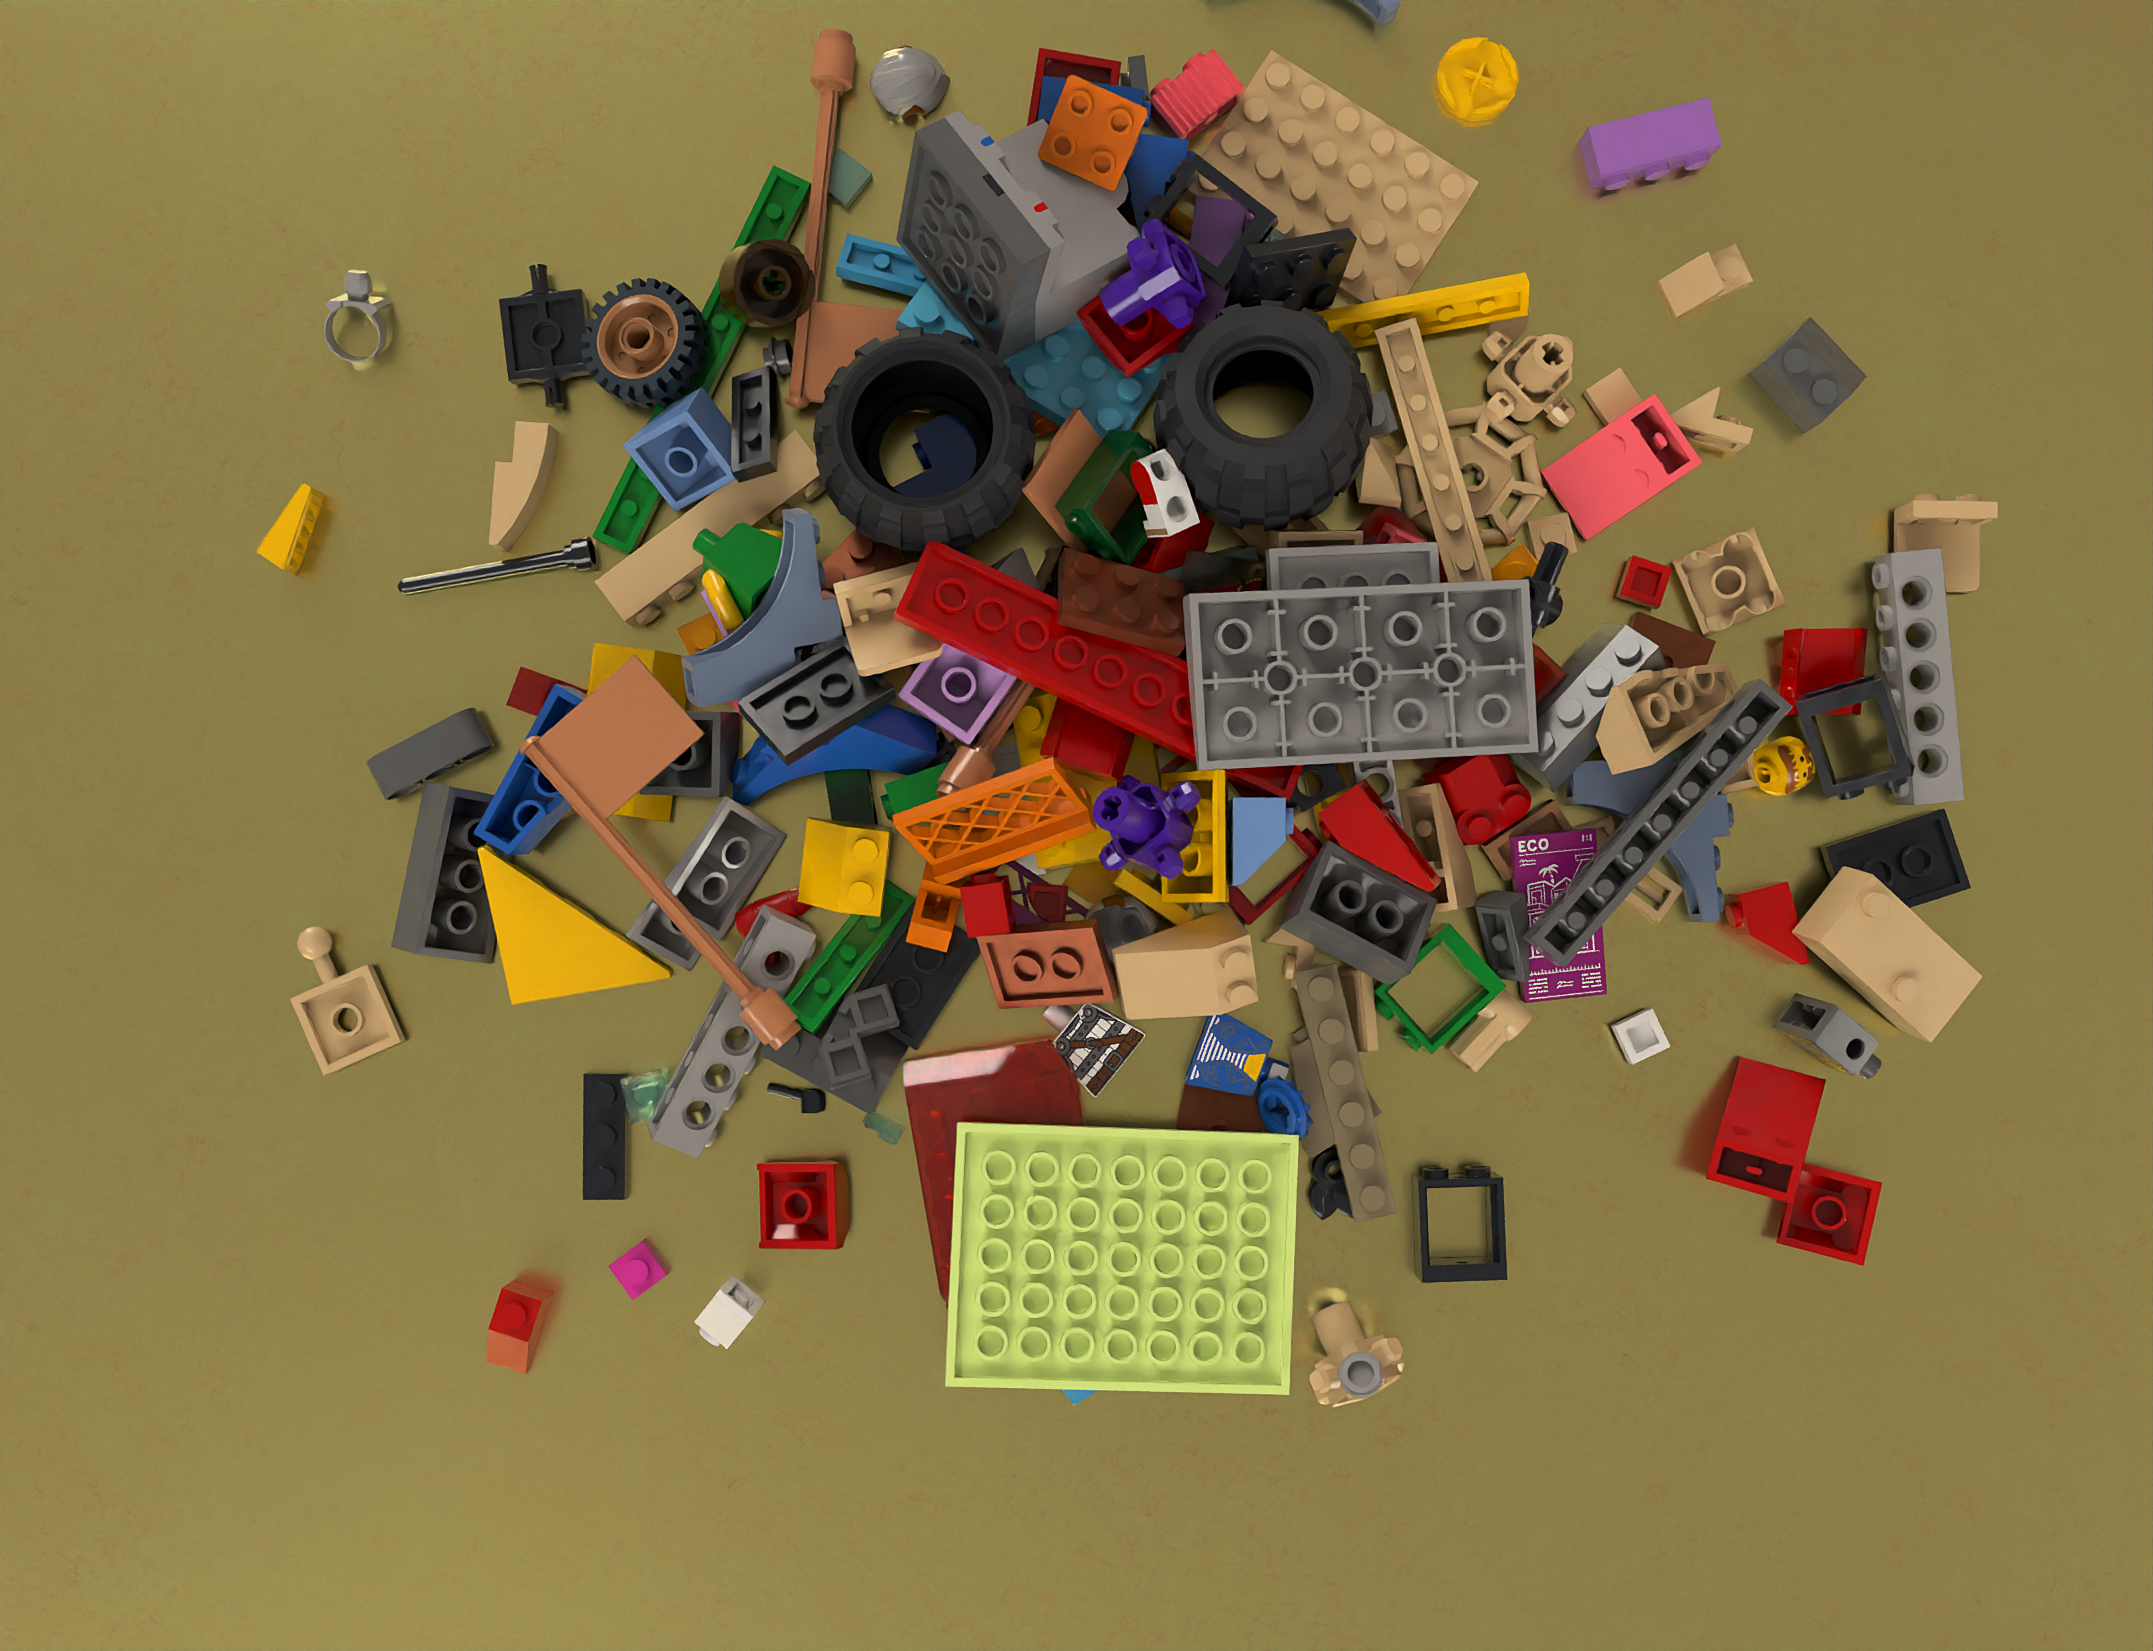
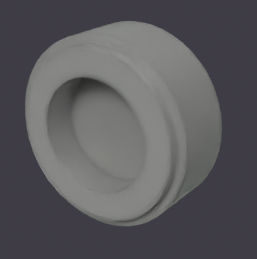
M1354 1352L1342 1361L1339 1368V1379L1344 1390L1351 1396L1368 1398L1376 1394L1381 1388L1383 1370L1377 1358L1370 1353Z

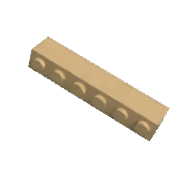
M795 430L777 444V472L741 483L734 480L717 489L594 582L624 622L632 627L638 623L640 626L648 624L660 614V606L671 598L677 601L686 596L694 588L692 582L702 576L704 556L694 551L692 547L696 536L701 530L707 528L722 538L737 523H746L757 529H764L771 523L777 526L783 522L782 510L792 509L794 505L804 498L810 501L820 495L825 490L816 465V456Z

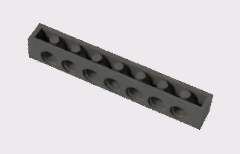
M1760 678L1744 683L1522 938L1553 965L1566 967L1793 706Z

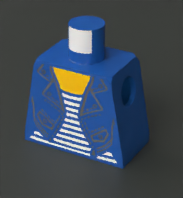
M1224 1013L1222 1015L1206 1017L1183 1080L1185 1083L1193 1086L1253 1096L1259 1080L1264 1082L1278 1075L1285 1080L1289 1064L1268 1057L1273 1040L1229 1014Z

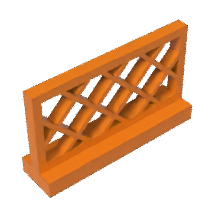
M1053 757L892 815L894 827L932 865L933 878L941 886L1097 831L1096 822L1093 817L1091 795L1085 787L1078 789ZM1048 775L1052 777L1049 784L1032 782ZM1002 792L1012 793L1009 798L992 797ZM1024 795L1040 796L1037 802L1021 800ZM960 807L972 808L969 813L952 811ZM984 809L1000 811L998 816L981 814ZM922 821L932 822L930 827L914 825ZM944 824L961 825L959 830L942 828Z

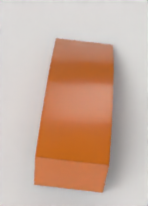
M944 824L942 828L959 830L961 825ZM928 861L926 862L906 942L947 953L961 899L960 887L965 883L966 877L941 886L933 878L932 865Z

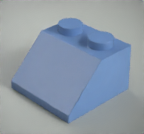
M703 387L669 405L623 445L675 512L736 480L731 473V425Z
M1232 798L1228 802L1229 887L1241 886L1286 842V835L1293 834L1294 813L1293 808H1286V798Z

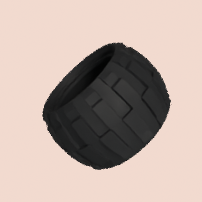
M1261 300V306L1242 308L1240 303L1219 310L1215 320L1209 324L1200 321L1180 341L1176 353H1173L1172 359H1168L1156 388V404L1153 412L1157 451L1166 449V452L1173 458L1178 471L1181 470L1182 474H1184L1194 506L1200 512L1202 511L1205 514L1210 511L1217 515L1220 523L1243 530L1245 524L1264 526V532L1285 529L1292 520L1302 518L1306 522L1328 509L1333 502V496L1338 497L1340 492L1344 493L1361 469L1364 454L1370 445L1374 406L1370 383L1366 373H1361L1360 371L1361 362L1356 351L1340 331L1332 333L1329 330L1327 321L1323 320L1322 316L1305 307L1300 312L1284 307L1283 301ZM1275 382L1290 386L1303 393L1312 401V405L1304 420L1287 433L1276 437L1256 438L1243 435L1229 427L1219 416L1214 401L1230 389L1246 383Z
M922 327L898 329L899 335L881 342L878 338H874L856 349L854 353L856 358L847 367H839L825 388V398L822 407L815 415L813 441L816 450V465L825 490L839 513L844 515L858 529V532L879 545L888 544L902 549L904 553L922 554L928 542H940L958 550L975 544V539L986 532L997 530L1013 513L1014 506L1021 495L1024 494L1022 492V487L1025 484L1024 481L1034 465L1036 436L1033 412L1025 390L1017 384L1011 375V369L990 349L981 350L972 344L970 337L947 329L943 330L942 334L924 333ZM934 408L951 413L967 426L976 445V464L970 479L955 491L937 497L916 498L898 493L885 478L880 464V448L885 433L899 417L916 409Z

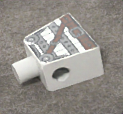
M1095 1003L1082 1004L1077 1012H1074L1067 1005L1049 1006L1041 1016L1060 1032L1050 1044V1048L1095 1098L1146 1036L1145 1032Z

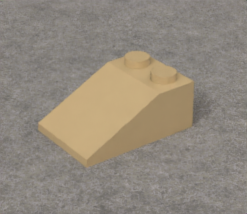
M1229 907L1111 949L1123 1015L1126 1020L1222 1015L1259 1001L1250 933Z

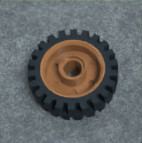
M641 278L632 279V287L625 282L617 285V296L608 291L602 296L607 304L603 307L596 302L591 309L597 315V318L587 317L584 324L591 333H582L581 343L587 347L581 350L582 357L588 363L585 366L589 374L594 377L593 379L605 391L621 402L623 401L633 407L639 405L642 408H652V403L661 407L668 404L667 397L674 401L682 397L679 388L683 386L689 391L695 385L689 379L690 376L694 374L700 377L704 371L698 363L699 361L707 362L709 352L703 347L710 345V336L705 332L708 326L701 316L702 313L671 284L664 281L661 283L654 278H647V282ZM649 339L646 346L642 348L643 344Z

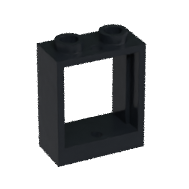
M1195 153L1190 161L1183 159L1173 171L1170 177V181L1173 184L1164 197L1158 194L1150 202L1144 212V216L1147 217L1144 224L1156 218L1163 223L1199 173L1253 214L1255 218L1218 267L1188 245L1197 260L1200 272L1227 292L1231 287L1244 246L1264 243L1279 223L1278 217Z
M1885 671L1799 695L1795 704L1826 798L1838 795L1839 800L1851 799L1862 795L1864 788L1881 784L1882 789L1894 788L1905 784L1908 781L1907 777L1913 776L1915 764ZM1876 698L1897 763L1835 779L1815 715Z
M1480 1165L1466 1166L1465 1173L1449 1174V1170L1446 1167L1423 1168V1175H1412L1416 1277L1422 1283L1507 1280L1503 1177L1495 1172H1491L1490 1166ZM1485 1187L1488 1256L1430 1258L1427 1189Z

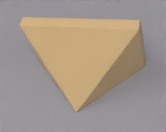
M1370 438V445L1364 454L1362 467L1355 476L1358 502L1400 507L1402 500L1393 447Z

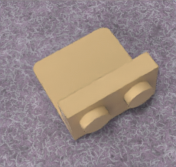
M1938 494L1914 495L1912 501L1894 509V553L1942 547L1945 591L1958 593L1976 591L1980 586V525L1998 518V501H1982V496L1977 494L1955 496L1954 501H1940V495ZM1905 584L1902 592H1913L1909 585Z
M918 562L833 584L857 673L860 676H870L937 658L943 653L941 641L892 618Z

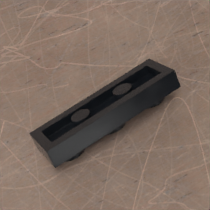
M770 366L732 377L731 473L738 483L777 472V376Z
M587 1072L583 1074V1200H625L628 1198L629 1072Z

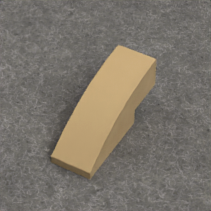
M515 421L512 462L495 461L489 545L498 551L508 552L518 540L536 512L548 485L555 460L559 434L549 423Z

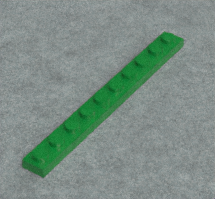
M773 165L732 251L741 245L767 239H779L787 242L811 193V183ZM719 277L701 312V316L708 326L705 332L710 336V345L703 346L709 352L707 362L699 361L698 364L704 371L700 377L694 374L690 376L689 379L695 385L689 391L683 386L679 388L682 397L679 399L701 387L711 398L746 326L735 319L722 306ZM763 277L764 286L766 285L765 277ZM667 397V405L661 407L656 405L648 423L676 401ZM632 457L592 535L595 540L627 555L636 551L662 498L661 493Z

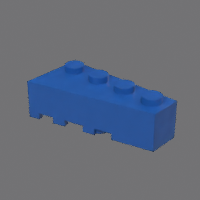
M555 684L525 740L531 736L542 737L588 695L574 687ZM519 749L473 834L509 855L529 854L572 806L526 754L521 755Z

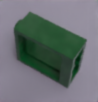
M1109 430L1055 505V508L1066 520L1065 526L1067 529L1078 536L1088 549L1087 554L1128 566L1148 539L1143 521L1147 520V515L1140 493L1132 481L1131 465L1133 462L1154 452L1139 432ZM1118 469H1120L1138 494L1109 534L1093 513L1091 507Z

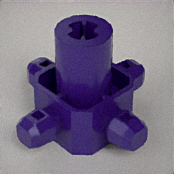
M1157 218L1151 219L1143 224L1142 237H1137L1130 241L1126 247L1131 270L1100 289V297L1109 316L1120 326L1125 325L1154 307L1176 328H1183L1191 323L1193 317L1192 308L1205 301L1207 292L1197 260L1188 245Z
M1125 775L1122 777L1121 782H1117L1116 787H1110L1102 791L1093 806V817L1096 824L1109 831L1112 837L1101 849L1098 856L1102 865L1106 869L1114 871L1127 864L1130 860L1145 868L1156 869L1159 874L1168 879L1176 878L1183 872V860L1180 852L1191 843L1194 831L1186 813H1189L1201 798L1197 787L1193 783L1186 781L1181 782L1171 789L1170 792H1167L1153 784L1141 783L1140 780L1130 775Z

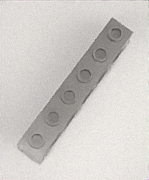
M1942 547L1875 556L1876 564L1872 568V581L1874 587L1878 589L1880 604L1876 610V623L1878 629L1882 631L1884 647L1880 651V665L1886 673L1915 764L1913 776L1907 777L1908 781L1905 784L1892 788L1893 794L1898 798V804L1922 805L1965 800ZM1905 584L1912 588L1914 594L1910 605L1902 598V589ZM1909 626H1912L1917 632V641L1913 647L1906 640V631ZM1914 667L1921 674V682L1917 688L1913 687L1910 682V673ZM1918 709L1925 716V723L1920 730L1916 728L1913 721L1914 714ZM1887 737L1889 752L1894 756L1889 737ZM1922 751H1925L1929 758L1928 766L1924 771H1921L1917 764L1918 756Z
M763 904L733 962L755 987L760 986L764 992L769 987H772L785 1000L796 985L795 975L802 962L807 963L813 955L816 941L814 940L816 935L807 923ZM776 951L783 952V957L779 963L773 966L764 965L765 959L769 954ZM724 980L647 1124L653 1141L698 1159L704 1147H710L714 1142L718 1132L717 1123L723 1111H728L733 1106L738 1093L737 1085L743 1073L748 1074L753 1068L757 1058L756 1049L761 1041L739 1017L738 1014L744 1010L739 1003L741 999ZM735 1026L744 1027L743 1033L738 1038H725L729 1029ZM717 1063L725 1065L719 1074L715 1076L706 1075V1071L710 1066ZM694 1101L705 1102L703 1108L697 1112L686 1111L687 1107Z

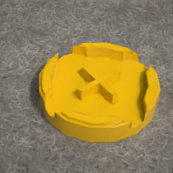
M1480 36L1462 39L1448 49L1438 65L1435 78L1437 97L1445 109L1458 119L1474 123L1491 120L1504 112L1514 98L1519 82L1517 62L1510 51L1499 43L1497 45L1494 42H1490L1489 38Z

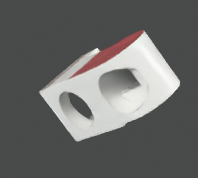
M1166 449L1157 451L1132 463L1131 477L1135 488L1140 493L1147 515V520L1143 521L1148 538L1169 537L1200 523L1185 476L1181 470L1178 471L1173 458L1166 452Z

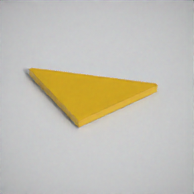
M488 845L480 846L477 849L512 1005L672 977V968L666 964H661L643 952L642 948L618 932H613L595 920L594 916L567 898H562L544 886L543 882L516 864H511L493 852L494 849Z

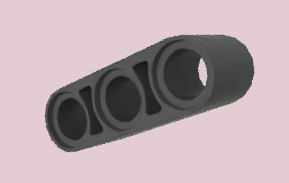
M468 708L380 752L366 763L385 800L389 801L408 794L423 786L425 782H431L488 752L495 745L475 708Z

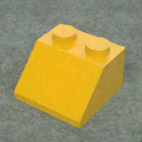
M807 817L798 902L840 913L880 917L883 910L892 827Z

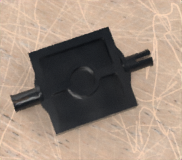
M534 264L529 266L532 290L521 296L499 299L508 381L512 384L542 383L544 384L546 407L555 408V405L561 407L564 404L560 382L570 377L590 375L585 366L588 363L583 359L581 351L587 348L581 343L582 333H590L584 326L588 317L586 298L582 289L559 291L549 288L547 265L537 264V268Z

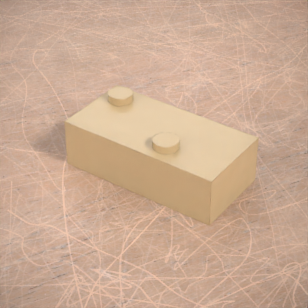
M1846 866L1841 868L1792 930V933L1900 1031L1930 1043L1983 977L1873 874Z

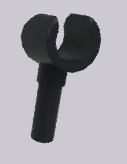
M774 1083L768 1084L767 1093L801 1100V1113H820L825 1111V1094L821 1089H794Z

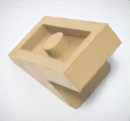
M1735 243L1712 255L1708 252L1701 254L1660 279L1657 284L1673 318L1676 319L1748 286L1753 279Z
M1720 386L1670 415L1687 440L1738 453L1750 444L1754 429L1742 426V421L1735 417L1720 415L1713 418L1721 389Z
M1278 927L1261 942L1294 946L1293 954L1287 953L1285 957L1284 978L1290 979L1289 987L1297 989L1293 973L1313 968L1315 946Z

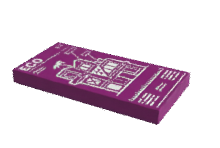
M1595 828L1509 836L1513 892L1525 894L1528 910V930L1597 852ZM1602 925L1566 967L1553 965L1529 944L1530 980L1526 983L1520 982L1521 1001L1533 1003L1607 994Z

